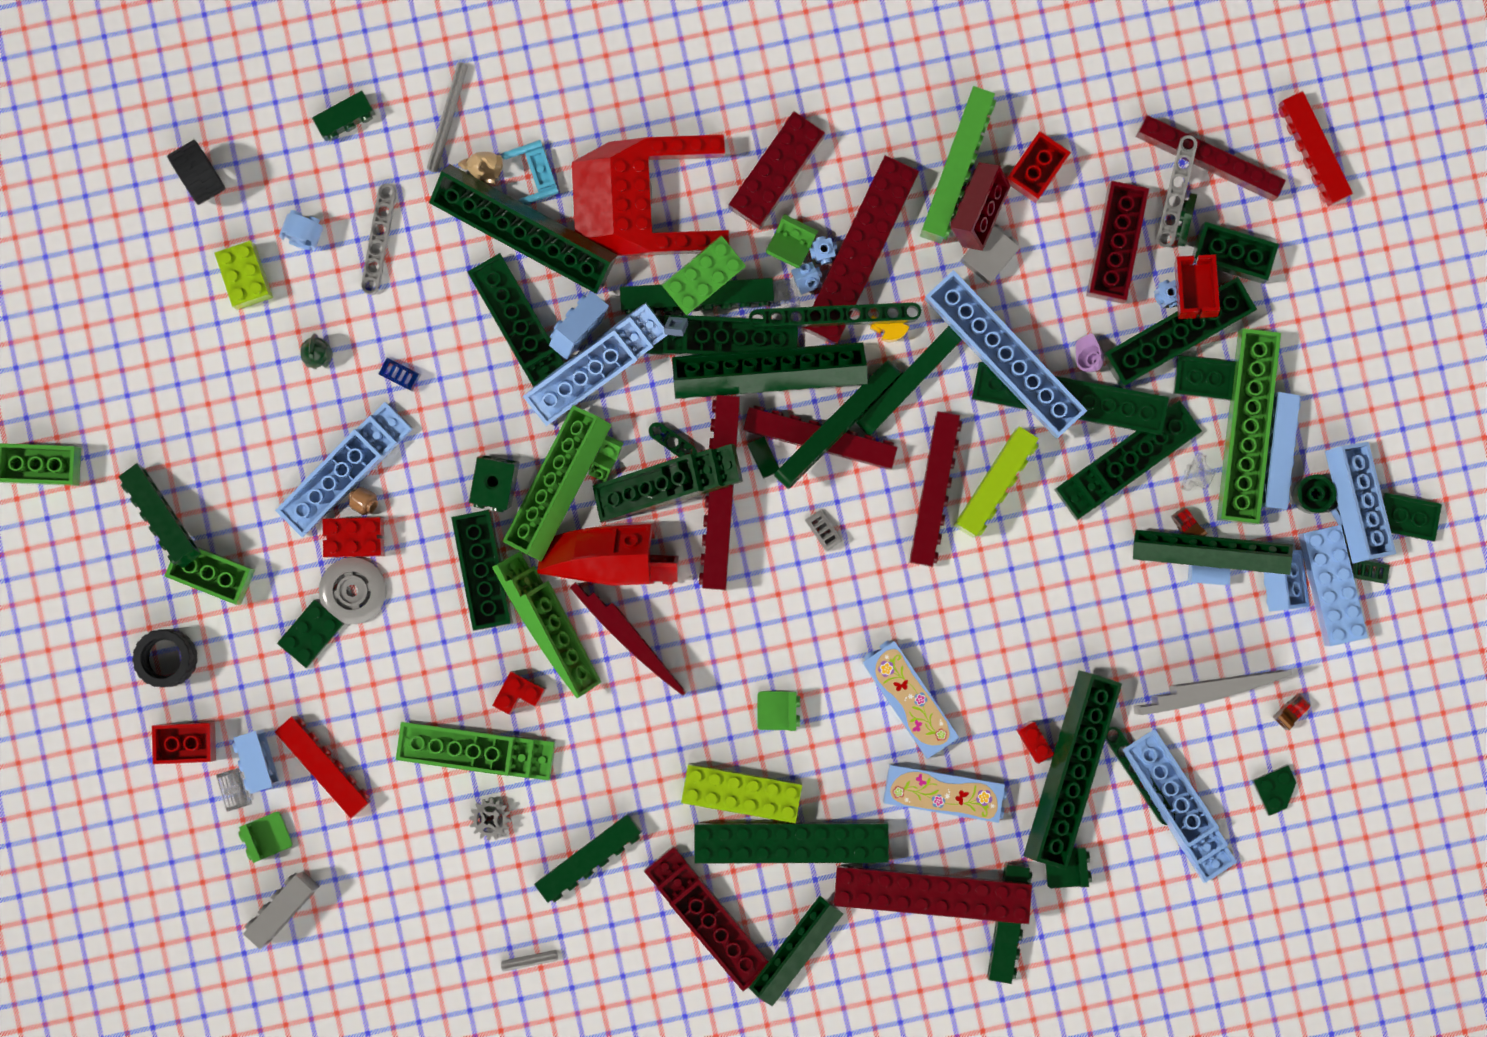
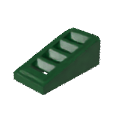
M1351 560L1350 564L1354 579L1387 584L1390 565L1371 561L1352 564ZM1359 564L1362 565L1360 575H1358ZM1366 565H1367V566H1369L1368 575H1367V576H1364V575H1365ZM1373 567H1376L1375 577L1373 578V577H1372ZM1380 568H1384L1382 579H1378Z

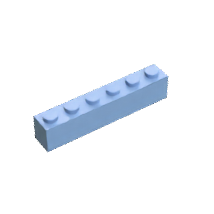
M1283 392L1274 393L1262 508L1287 510L1290 503L1289 490L1292 484L1291 473L1294 465L1295 437L1299 424L1300 395Z

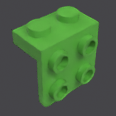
M784 214L766 249V253L795 268H800L809 252V248L812 246V242L815 240L818 230Z
M760 691L758 693L757 727L759 730L796 731V727H800V715H796V707H800V696H796V691Z
M278 811L239 827V837L242 842H245L247 857L253 863L286 850L293 845L281 813Z

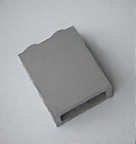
M997 224L993 226L983 251L969 249L960 260L988 285L992 283L1021 248L1018 246V241L1011 236L1008 238L1003 233L1004 230Z

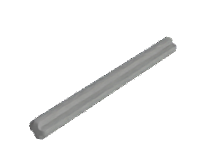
M457 63L427 165V169L431 172H437L468 68L464 63Z

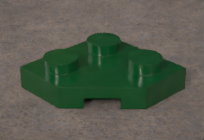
M1190 193L1189 199H1184L1179 219L1183 224L1178 226L1176 237H1179L1178 245L1180 246L1186 245L1198 194Z
M1289 765L1282 766L1252 780L1268 816L1288 807L1296 785Z

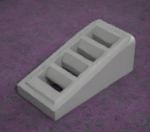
M821 509L805 519L826 552L842 542V539ZM821 516V521H819L815 525L811 523ZM823 523L827 525L820 531L816 530V528L822 525ZM829 529L831 532L822 538L820 535ZM831 536L835 537V539L829 542L828 544L824 542Z

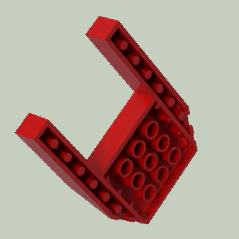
M724 134L644 137L612 141L572 162L575 232L612 251L617 256L700 253L719 236H722L729 244V230L652 233L649 160L724 158Z

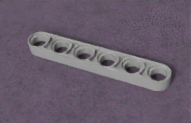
M1191 135L1183 136L1179 141L1157 234L1158 244L1162 247L1171 246L1175 240L1197 148V141ZM1187 138L1192 139L1194 142L1193 147L1189 150L1183 147V141ZM1183 157L1189 160L1188 167L1184 169L1178 166L1179 159ZM1178 176L1183 177L1185 180L1182 187L1174 186V179ZM1176 195L1180 198V203L1177 206L1170 205L1169 199L1171 196ZM1169 214L1174 215L1176 218L1175 223L1172 225L1165 223V217ZM1164 233L1171 235V241L1167 244H1163L1160 241V237Z
M391 184L381 185L377 193L361 282L362 290L368 295L376 294L380 288L396 200V190ZM385 188L392 189V195L389 198L382 196V191ZM381 207H388L389 213L387 216L379 215ZM379 225H384L386 228L385 233L382 235H377L375 232L376 227ZM374 244L382 245L380 253H373L372 247ZM372 262H376L379 265V269L376 272L369 271V265ZM368 281L375 282L376 287L374 290H366L365 285Z

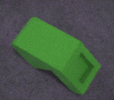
M606 435L588 475L603 482L607 481L624 443Z

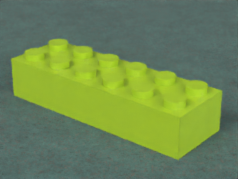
M1020 426L1014 430L953 526L972 538L983 534L987 527L985 522L987 519L990 520L997 512L996 505L1004 501L1008 494L1005 492L1006 489L1012 487L1017 481V472L1023 471L1027 465L1028 460L1026 458L1028 455L1034 454L1039 444L1036 442L1039 438Z
M688 763L681 803L796 823L802 783Z

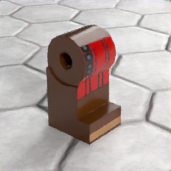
M1185 507L1171 516L1182 534L1206 536L1208 534Z
M1298 693L1273 718L1283 729L1290 730L1295 725L1294 723L1310 708L1311 704Z

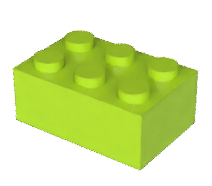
M250 240L214 253L233 308L239 310L273 298L255 243Z

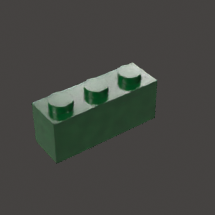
M361 90L315 115L312 119L325 141H333L344 131L350 132L356 128L357 124L372 120V116L376 114L366 95Z

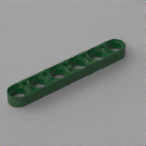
M1109 727L1108 732L1116 730L1118 737L1116 740L1111 741L1108 739L1107 733L1105 741L1157 820L1164 825H1168L1161 819L1158 808L1151 804L1148 792L1140 787L1138 775L1130 772V762L1127 757H1121L1118 753L1121 746H1129V742L1119 728ZM1152 779V781H1153V788L1155 787L1156 790H1157V791H1155V792H1156V793H1160V794L1163 796V794H1162L1161 791L1159 790L1158 786L1156 785V783H1155L1154 780ZM1163 796V804L1167 805L1166 809L1172 810L1171 806Z

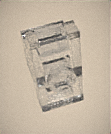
M794 279L775 283L780 308L800 307L799 295ZM793 313L791 315V319L801 317L799 313Z
M1201 452L1196 453L1192 463L1186 466L1184 471L1186 476L1180 487L1181 489L1189 491L1193 486H1199L1203 489L1209 488L1216 470L1207 465V455Z

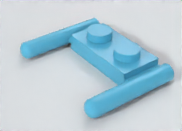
M541 140L502 153L504 160L525 153L538 193L520 198L519 202L526 205L559 193Z

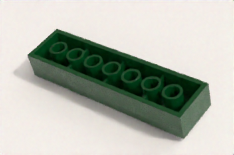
M1239 277L1218 287L1220 312L1217 317L1200 318L1199 314H1197L1196 318L1178 319L1177 311L1105 352L1104 361L1120 388L1256 311L1257 308Z

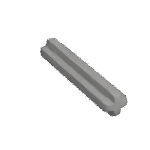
M556 950L503 960L501 962V969L505 972L554 962L558 960V954Z

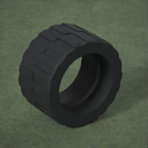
M196 140L190 141L167 155L169 162L197 205L204 203L226 189Z
M172 629L153 630L142 636L133 650L132 658L134 670L137 672L138 677L146 684L160 688L173 687L184 683L185 680L192 676L191 674L195 671L198 660L197 650L190 638L182 632ZM161 640L174 642L181 653L180 667L176 673L170 676L156 674L149 662L152 647Z

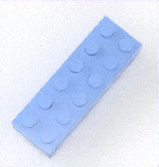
M1369 441L1326 450L1325 454L1332 483L1336 488V499L1352 564L1396 554Z
M1337 525L1298 534L1324 646H1335L1368 638L1342 526Z

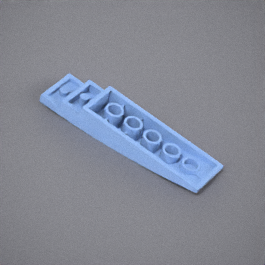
M644 303L523 395V398L546 426L570 410L573 405L575 406L635 363L640 356L652 349L657 342L667 336L664 334L665 326L649 305Z
M384 402L357 429H354L275 511L301 537H304L413 428L387 402Z
M1155 729L1122 749L1154 805L1158 808L1162 818L1168 824V828L1203 883L1208 882L1237 863L1227 847V842L1218 830L1219 826ZM1152 779L1154 780L1159 790L1171 806L1172 810L1166 809L1167 805L1163 804V796L1160 793L1155 792L1157 790L1155 787L1153 788Z

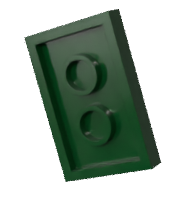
M1178 355L1173 394L1232 400L1236 362Z
M1383 493V502L1391 534L1435 542L1442 504Z
M314 599L277 644L301 665L308 668L342 628L344 623L340 622Z

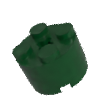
M1310 475L1296 483L1293 489V500L1296 507L1307 514L1321 513L1328 510L1335 502L1336 488L1324 475ZM1311 492L1317 493L1318 496H1312Z

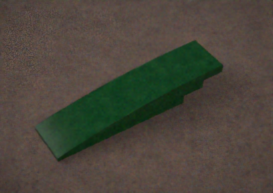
M501 253L467 271L533 387L564 364L558 352L549 346L551 342L549 336Z
M693 315L657 316L664 326L669 317L688 318V326L683 336L667 335L645 354L689 356L797 347L798 327L755 329L750 325L749 318ZM752 319V321L759 324L763 319ZM772 320V321L775 322V323H779V322H781L782 320Z
M1179 400L1167 409L1162 436L1135 431L1054 490L1077 521L1198 435L1202 430Z
M729 444L696 454L690 453L593 485L592 487L600 523L725 488L743 482L735 444Z

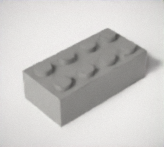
M302 871L298 874L295 872L293 875H290L284 882L286 886L280 890L278 889L271 896L272 902L269 901L267 904H264L257 912L260 915L254 919L252 918L244 926L246 931L243 935L259 949H262L271 942L320 887L305 872Z

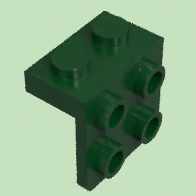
M1085 847L1073 848L1067 870L1045 864L1047 886L1051 889L1089 887V882H1092L1091 871H1088L1087 863H1090L1089 851H1086Z

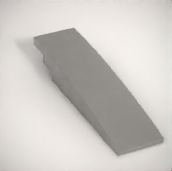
M1277 670L1170 685V693L1151 696L1152 704L1133 706L1134 714L1159 713L1222 699L1292 675V670Z

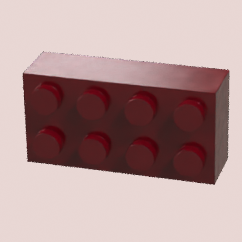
M978 163L977 168L973 171L970 184L966 187L963 200L958 205L956 216L951 221L950 228L964 248L983 251L1011 187L1000 165Z

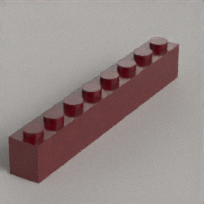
M1147 115L1143 119L1135 137L1176 156L1180 139L1189 134ZM1194 137L1197 141L1194 165L1271 201L1278 198L1285 184V179ZM1190 138L1183 141L1184 149L1189 150L1194 145L1193 140Z
M754 405L753 408L749 407L743 431L802 446L821 426L819 422L809 420V423L803 422L801 417L791 415L790 418L784 417L783 413L779 411L765 412V408ZM848 430L826 453L892 470L898 447L894 446V442L883 440V443L875 441V437L865 435L864 438L859 437L857 432Z
M936 412L909 563L933 567V563L937 564L939 552H936L937 544L940 545L942 533H939L940 526H944L945 515L942 514L943 507L948 505L949 496L946 495L947 488L951 487L952 477H949L950 469L954 470L956 458H953L954 450L957 451L959 439H956L957 431L961 432L962 421L959 420L960 415Z

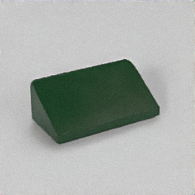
M765 437L748 443L747 446L762 478L765 479L775 474L779 467Z

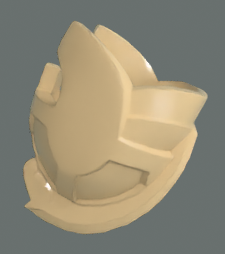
M478 152L470 158L461 160L458 166L465 170L468 169L473 177L484 183L495 185V179L502 172L503 159L501 155L492 152Z

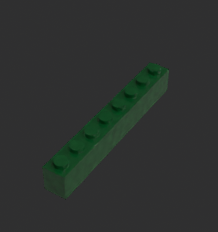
M773 278L729 280L696 308L708 311L713 310V307H721V309L726 310L732 309V306L739 305L740 308H751V305L759 304V307H770V304L774 303ZM661 284L620 287L621 311L625 312L626 315H629L644 303H647L654 313H656V310L672 313L675 312V309H680Z
M1135 530L1133 560L1288 575L1291 572L1293 544Z

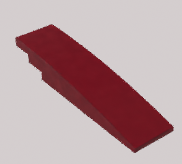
M575 582L570 586L571 590L588 610L627 650L682 696L686 693L685 689L615 603L607 606L597 593H592L589 596L579 583Z
M672 846L644 869V872L669 902V905L744 992L750 987L769 961L678 850Z

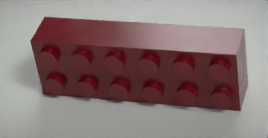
M793 111L728 204L729 209L760 230L824 139L825 132Z
M1111 181L1108 184L1086 296L1122 304L1127 301L1149 188Z

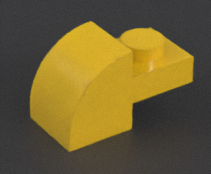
M904 323L868 324L871 326L870 329L878 334L880 332L884 333L881 338L884 342H896L902 339L909 329V326Z

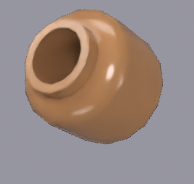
M359 487L349 494V506L361 515H367L376 510L378 506L377 496L370 490Z

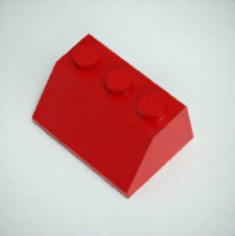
M649 554L652 568L650 584H654L655 581H661L662 584L672 585L678 581L679 556Z

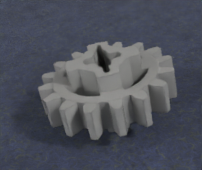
M490 798L487 803L486 799H483V805L476 803L475 805L478 809H471L474 816H470L469 819L473 820L474 823L470 827L476 828L474 834L481 833V839L486 835L487 840H491L492 836L496 840L498 839V833L503 836L505 834L503 829L510 828L506 823L512 821V819L507 818V815L511 812L504 810L507 805L501 806V800L494 803V799ZM492 806L497 809L495 811H490L485 807ZM479 813H480V815L482 816V819H481V823H480V824L478 823V814H479ZM501 814L503 816L502 825L499 822V816ZM486 815L494 816V824L492 822L487 823L488 817ZM485 828H492V829L495 830V831H494V832H488V831H485L484 829H485Z

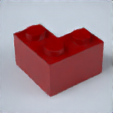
M510 671L492 706L509 715L512 714L519 699L536 707L546 688L514 671Z

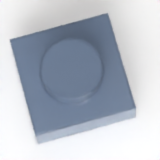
M669 317L664 327V334L683 336L688 326V318Z

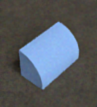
M1189 565L1188 582L1230 585V569Z

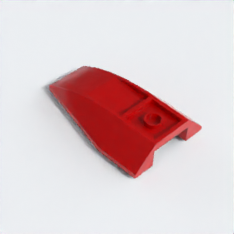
M617 523L556 535L542 562H538L537 572L538 574L611 586L650 584L652 568L649 554L651 539H655L657 523Z

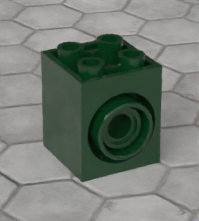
M483 454L478 456L469 503H473V507L485 509L487 506L492 507V511L504 512L512 507L520 462ZM492 476L498 479V484L492 482Z

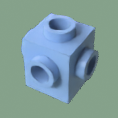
M826 236L816 238L815 242H812V248H809L811 258L815 259L816 264L821 263V265L832 263V260H835V254L838 253L836 242H832V239L826 238ZM826 246L828 250L822 252L820 248Z
M812 262L802 264L800 268L791 270L801 295L822 286L820 278H823L819 267L815 268Z
M1167 279L1159 283V288L1154 291L1156 302L1162 308L1176 306V281L1169 282ZM1168 289H1170L1173 296L1168 294Z

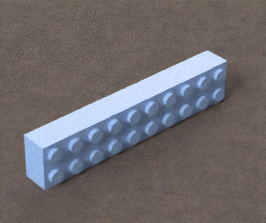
M954 270L925 296L924 300L1056 439L1087 411Z

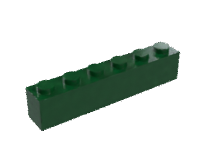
M136 463L118 476L122 481V484H120L122 489L131 495L130 501L136 508L139 507L141 510L139 512L140 516L145 522L148 521L150 524L149 530L154 536H158L160 539L158 541L159 545L163 550L168 551L169 555L167 557L173 565L178 564L184 568L201 555L194 541L144 467Z
M627 813L535 882V887L547 903L551 900L555 903L563 897V891L566 889L571 891L579 885L577 882L582 877L587 879L594 873L593 869L599 865L601 868L610 861L608 858L611 855L615 854L617 856L625 850L623 846L630 842L632 845L641 838L639 836L642 833L641 829L630 814Z
M1005 863L1002 880L1031 883L1032 872L1028 866ZM995 921L987 972L988 980L1012 984V979H1016L1017 968L1014 967L1015 960H1019L1020 948L1017 947L1018 941H1022L1023 929H1020V923Z
M819 896L756 977L749 989L759 999L773 1006L836 925L843 913L832 903Z

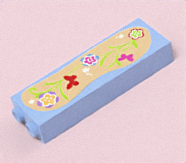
M887 640L879 646L881 648L876 653L871 651L863 657L865 660L862 664L925 758L928 759L957 740L959 736L896 642L892 641L890 643Z
M889 764L883 803L999 823V819H1003L1004 816L1002 801L1003 799L1006 800L1007 788H1005L1004 783Z

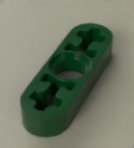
M655 422L650 425L648 430L650 437L676 456L681 457L685 455L682 450H680V453L676 452L681 447L682 442L685 443L683 448L686 450L691 448L692 454L697 453L693 445L662 423ZM660 426L663 434H666V431L670 433L665 437L664 442L660 441L663 437L659 434L653 435L654 431L652 429L654 427L658 428ZM670 437L678 439V445L674 448L669 447L667 444Z

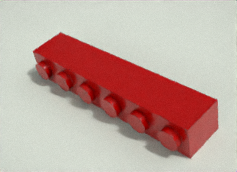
M1301 91L1282 100L1278 104L1279 114L1287 122V130L1296 141V149L1304 157L1303 163L1305 167L1310 169L1313 175L1311 176L1315 186H1318L1323 203L1331 206L1351 196L1353 192L1304 92Z
M291 716L275 733L350 818L355 817L371 803L369 800L370 795L365 789H360L356 785L357 780L351 774L347 775L343 770L345 768L339 760L335 761L332 758L330 749L318 742L319 737L313 731L309 732L305 727L307 725L300 716Z

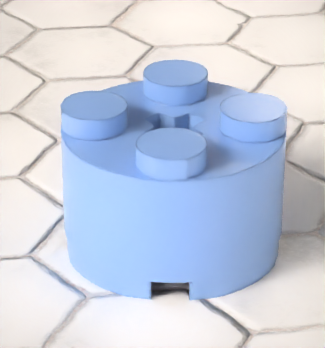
M291 210L285 218L279 237L282 240L286 237L290 240L289 244L298 248L309 250L312 247V250L315 251L323 231L322 225L319 224L320 220L309 216V218L303 217L301 213Z

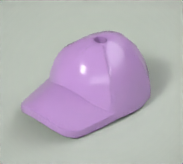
M1092 333L1080 338L1076 342V363L1079 369L1085 372L1098 371L1104 363L1103 350Z

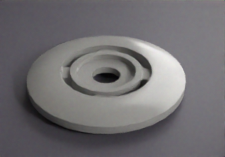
M355 557L344 558L333 563L324 572L319 584V598L322 606L344 624H360L373 618L382 608L386 598V584L380 570L371 562ZM344 574L345 577L338 583L337 590H334L335 583ZM350 585H355L358 588V594L354 597L347 594V588ZM368 591H371L370 598L367 601V603L363 607H360V604L365 601L368 595Z

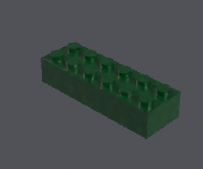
M484 510L451 517L473 631L512 624L513 619L508 595L492 568L501 562L492 511Z

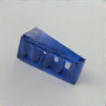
M386 358L378 373L380 376L413 392L421 376L419 373L389 358ZM389 364H392L393 366L389 374H385ZM396 367H398L399 370H398V372H397L395 378H393L392 375H393V373H394ZM403 370L406 371V373L404 374L402 380L399 381L398 379H399V377H400L402 371H403ZM409 374H412V377L408 384H405V381Z

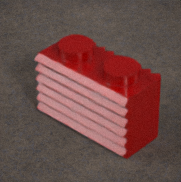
M1029 721L1016 729L1036 763L1039 764L1054 755L1042 732L1038 729L1036 722Z

